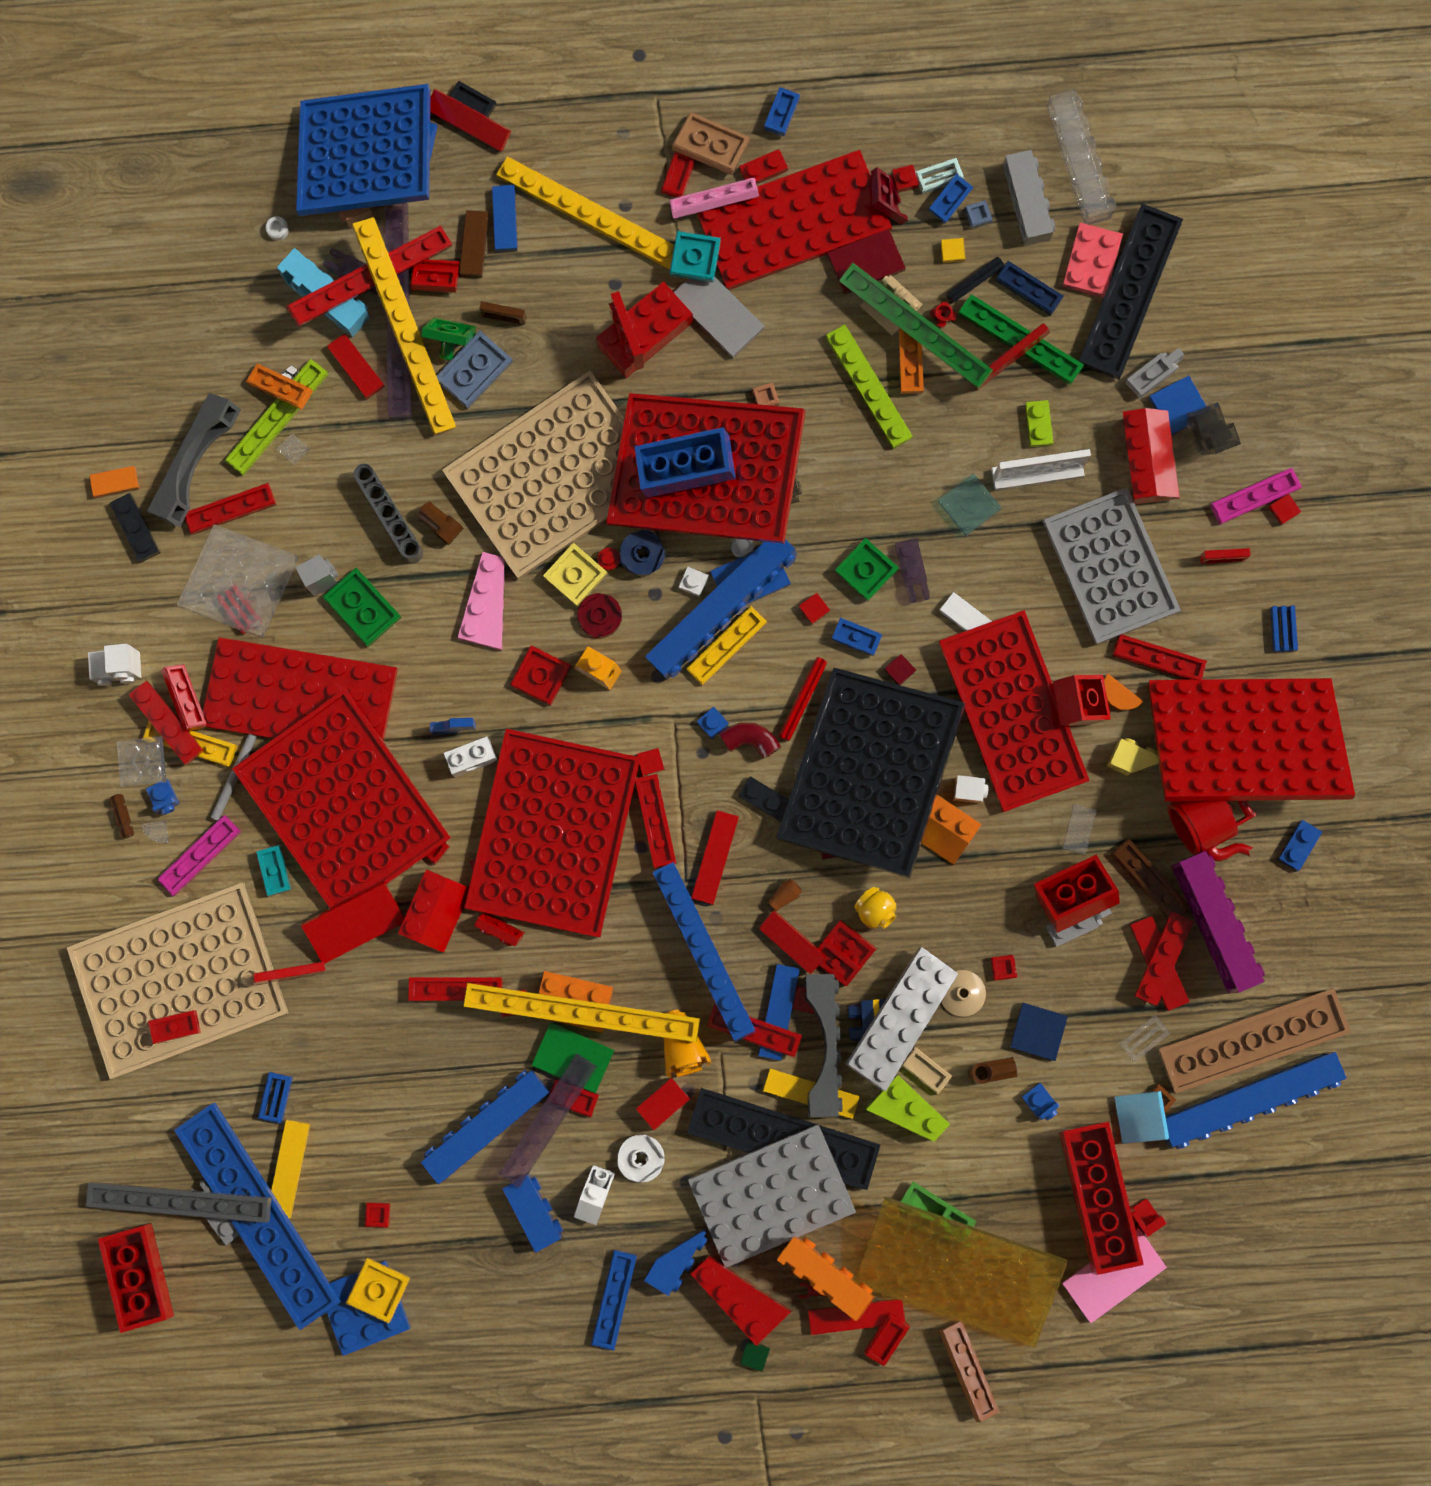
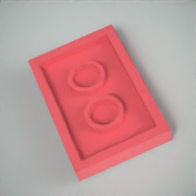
M1079 223L1062 287L1104 298L1110 284L1123 234Z

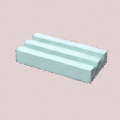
M957 158L915 171L922 194L946 187L954 177L952 175L956 173L964 179ZM952 166L955 167V169H952V170H949V171H946V172H941V173H938V174H936V175H934V176H931V177H928V178H925V179L922 178V176H925V175H928V174H931V173H934V172H937V171H940V170H943V169H946V168H949V167H952ZM940 180V181H938V182H935V183H932V184H929V185H926V186H925V184H928V183H931V182Z

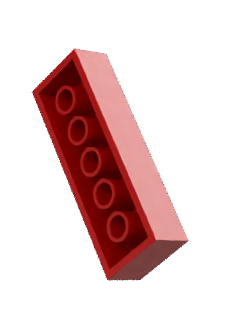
M1110 1122L1060 1131L1061 1144L1092 1274L1100 1275L1144 1265Z

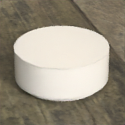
M272 217L266 223V232L273 240H282L289 233V226L281 217Z

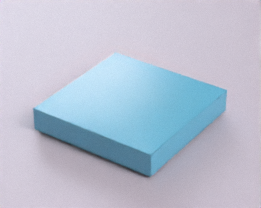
M1161 1091L1115 1096L1122 1144L1169 1139Z

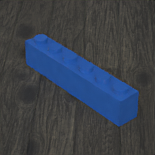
M524 1070L515 1078L516 1084L511 1088L506 1085L497 1093L499 1098L493 1103L488 1100L478 1109L481 1113L475 1118L470 1115L460 1123L462 1128L458 1132L454 1133L451 1131L441 1139L444 1143L436 1149L433 1146L423 1154L425 1159L421 1164L438 1185L550 1093L549 1089L533 1070L529 1073Z

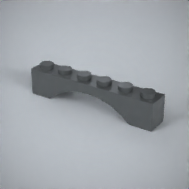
M208 393L147 512L164 522L180 528L190 509L189 490L197 463L209 446L232 428L241 411L238 406L226 398Z
M806 974L804 976L805 1001L814 1010L819 1020L825 1046L821 1072L815 1085L807 1094L808 1118H836L839 1116L838 1112H842V1098H838V1088L842 1087L841 1074H837V1065L841 1064V1052L836 1049V1041H840V1027H836L835 1018L839 1017V1003H835V994L839 993L838 980H834V974Z

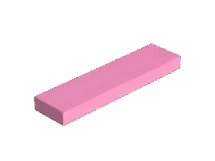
M750 178L670 199L669 202L673 219L755 198L759 196L755 178Z

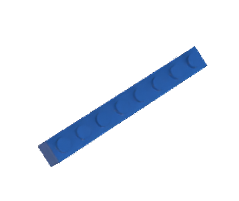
M786 539L784 544L762 543L645 656L648 662L666 680L678 675L682 669L681 666L686 661H692L697 656V651L703 645L707 646L713 641L714 634L719 630H724L730 624V619L735 614H741L752 598L756 599L761 595L763 587L768 582L773 583L779 577V572L784 567L788 568L796 560L795 556H797L796 549Z
M674 862L654 871L653 874L734 1042L756 1033Z
M1336 1052L1324 1053L1165 1116L1169 1139H1166L1167 1145L1169 1147H1176V1149L1184 1148L1190 1145L1188 1141L1195 1138L1198 1141L1211 1137L1210 1132L1219 1129V1132L1227 1131L1233 1128V1123L1241 1121V1124L1254 1120L1253 1115L1262 1112L1263 1115L1275 1112V1107L1284 1104L1285 1107L1297 1103V1098L1305 1095L1306 1098H1310L1320 1094L1319 1089L1327 1087L1329 1090L1340 1086V1081L1347 1079Z

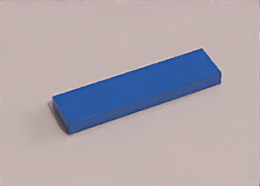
M777 964L765 1022L788 1030L799 968ZM760 1046L758 1056L781 1061L783 1053Z
M614 1249L591 1343L593 1346L615 1350L637 1258L635 1254Z

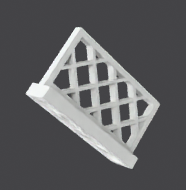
M1090 449L1000 462L997 467H992L991 469L994 489L999 491L1083 478L1085 476L1083 468L1091 457Z

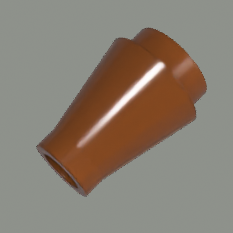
M790 878L787 881H783L768 902L778 911L780 908L800 897L799 894L803 891Z

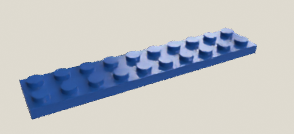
M210 1104L174 1131L213 1192L271 1197L269 1222L231 1220L298 1329L302 1330L341 1302L217 1104Z

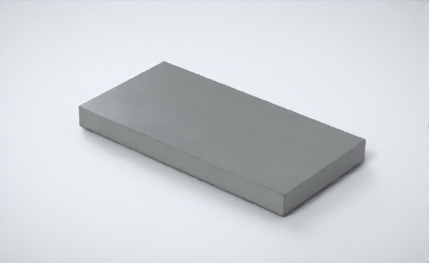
M715 277L713 283L687 279L674 292L693 313V320L732 358L765 329V326Z

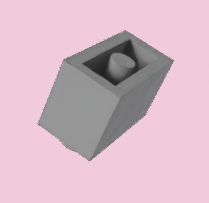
M320 554L295 567L305 587L314 597L338 584L335 577L339 575L335 567L330 563L329 559L324 560Z

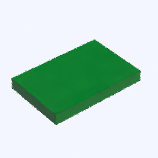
M357 567L323 596V599L367 647L371 646L402 618Z
M550 1022L532 1066L596 1093L615 1050Z

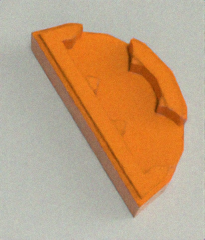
M1106 674L1104 683L1108 704L1117 710H1131L1144 702L1111 675Z

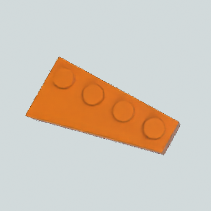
M794 1236L777 1261L783 1265L785 1263L788 1264L794 1274L805 1281L808 1280L816 1291L823 1296H828L834 1305L855 1321H858L875 1298L871 1294L873 1289L862 1281L860 1284L852 1279L854 1274L844 1266L841 1269L833 1264L835 1259L825 1251L820 1254L815 1250L816 1244L805 1236L801 1239Z

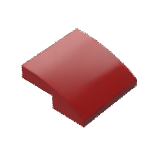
M840 919L818 947L827 956L820 966L828 973L834 974V977L847 987L877 948Z

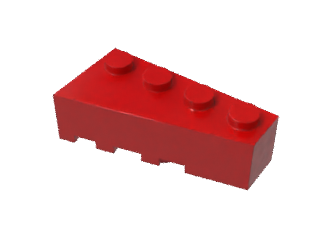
M707 1255L691 1271V1275L756 1346L791 1313L789 1307L739 1276L730 1268L725 1267L710 1255Z

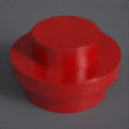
M604 548L598 554V564L604 570H613L620 563L619 553L613 548Z

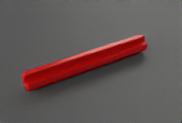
M820 657L815 659L779 733L781 739L790 741L827 665L826 660Z

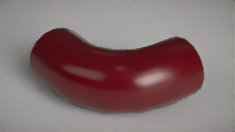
M740 722L718 733L730 752L742 745H751L757 750L760 757L765 759L781 748V745L767 728L756 723Z

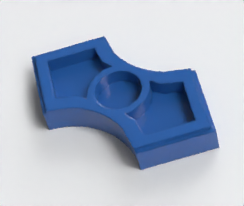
M472 717L450 718L446 721L430 723V732L433 735L456 734L460 731L476 730V722Z

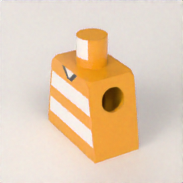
M589 646L584 650L573 668L608 690L612 689L622 673V670L614 661Z

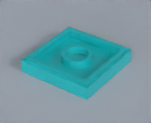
M677 231L669 272L670 276L713 283L721 238Z

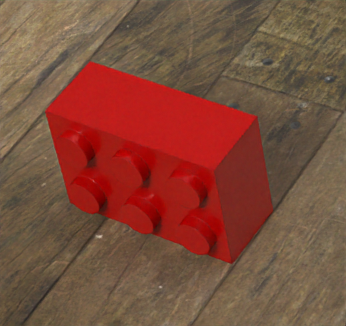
M1097 854L1034 884L1036 898L1057 933L1120 904L1119 890Z

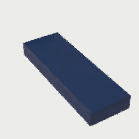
M1007 261L995 279L996 282L1050 316L1064 297L1010 261Z

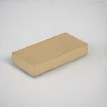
M917 1047L912 1049L902 1064V1067L937 1095L952 1077V1075Z

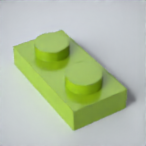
M1049 401L1026 402L1025 410L1030 448L1052 446L1053 435Z

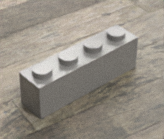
M1032 150L1006 155L1003 167L1024 246L1050 241L1053 232H1055V223L1053 218L1050 219L1049 217L1050 205L1048 198H1044L1043 195L1044 182L1042 177L1039 178L1038 176L1039 164L1037 157H1033Z

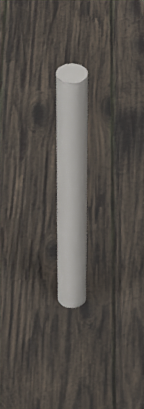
M248 734L233 768L248 758L257 737ZM233 770L211 815V818L215 820L221 818L238 780Z

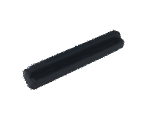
M999 257L994 258L950 289L946 294L949 301L952 303L956 302L1000 271L1004 266L1003 261Z

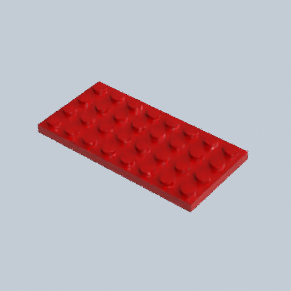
M860 149L757 186L758 197L696 213L704 235L721 238L717 268L728 290L822 257L830 251L884 230H892L887 215L872 206L871 175Z
M1025 610L939 640L938 643L960 701L966 705L964 712L1002 812L1090 781L1070 727L1060 725L1054 685Z
M219 637L203 710L207 722L206 728L274 739L346 688L384 741L398 668Z

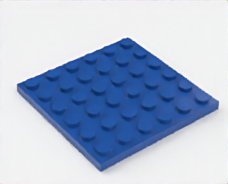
M428 84L300 101L296 206L299 216L429 200L430 87Z

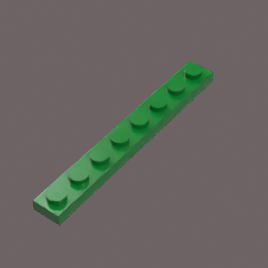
M854 263L839 280L840 283L978 389L993 372L989 366Z

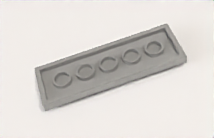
M918 947L847 1060L846 1065L880 1090L886 1091L958 973L923 947Z

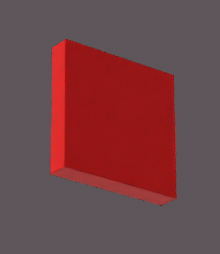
M531 645L510 686L551 706L572 666Z

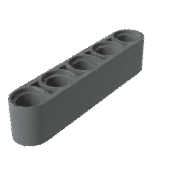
M368 464L358 465L354 470V477L401 555L409 563L419 562L423 556L422 548L375 471ZM363 473H371L368 480H361ZM382 491L380 498H372L374 492ZM386 510H394V513L391 517H383V514ZM404 528L405 533L402 536H395L397 529ZM409 547L417 548L413 555H406V551Z

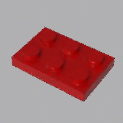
M617 291L611 294L612 302L608 303L613 323L617 326L620 342L624 344L629 365L633 364L637 371L644 368L643 353L620 292Z

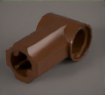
M430 501L424 504L417 514V517L433 529L434 533L447 545H450L464 529L453 517L445 515Z
M1013 1057L976 1063L969 1068L968 1077L975 1084L1017 1077V1067ZM978 1067H982L986 1072L983 1080H979L975 1075Z

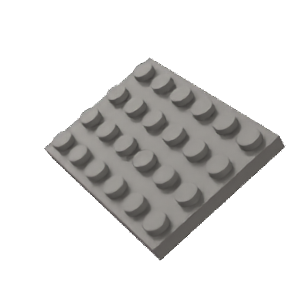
M1127 487L1043 520V524L1095 645L1181 611Z
M815 1124L688 1178V1182L725 1267L788 1242L794 1236L800 1237L856 1213L819 1124Z

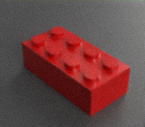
M664 281L627 311L643 353L644 363L693 323V313ZM613 323L596 337L597 347L625 378H628L636 370L634 365H629L624 344H621L617 333V326Z
M152 1223L98 1238L120 1333L173 1317L174 1312Z

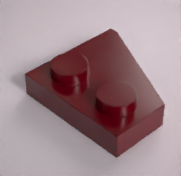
M876 167L871 171L872 206L902 225L908 221L906 214H902L899 210L898 204L901 203V199L896 191L893 178Z

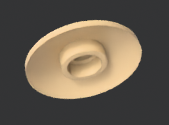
M967 970L955 971L958 975L941 1003L949 1013L955 1016L966 1017L973 1015L981 1009L985 1002L986 990L984 983L973 972ZM961 989L967 990V997L962 998L959 992Z

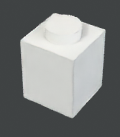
M956 776L953 801L980 804L983 802V798H987L988 785H985V778Z

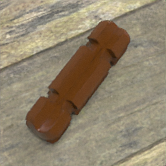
M123 794L111 796V805L115 807L113 809L118 827H121L119 830L121 838L126 839L134 836L135 832L133 826H130L132 822L127 806L123 804L125 803Z

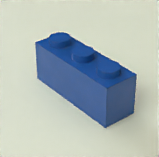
M528 1174L504 1187L503 1191L536 1253L562 1238L561 1232L564 1230L559 1220L553 1219L550 1213L553 1209L548 1199L542 1198L539 1192L542 1188L536 1176L531 1177Z

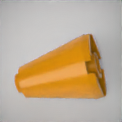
M679 1009L667 1012V1014L686 1016L685 1012H680ZM698 1035L697 1042L664 1037L665 1072L667 1077H671V1073H676L677 1077L690 1075L701 1071V1065L705 1063L707 1067L711 1065V1058Z

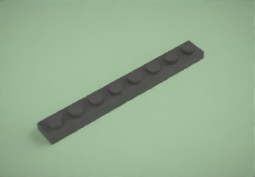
M89 1182L86 1207L266 1223L270 1221L271 1197Z

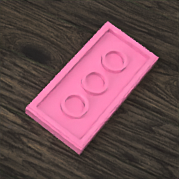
M1138 1227L1135 1230L1144 1265L1095 1275L1092 1274L1089 1262L1061 1282L1089 1323L1094 1322L1167 1268Z

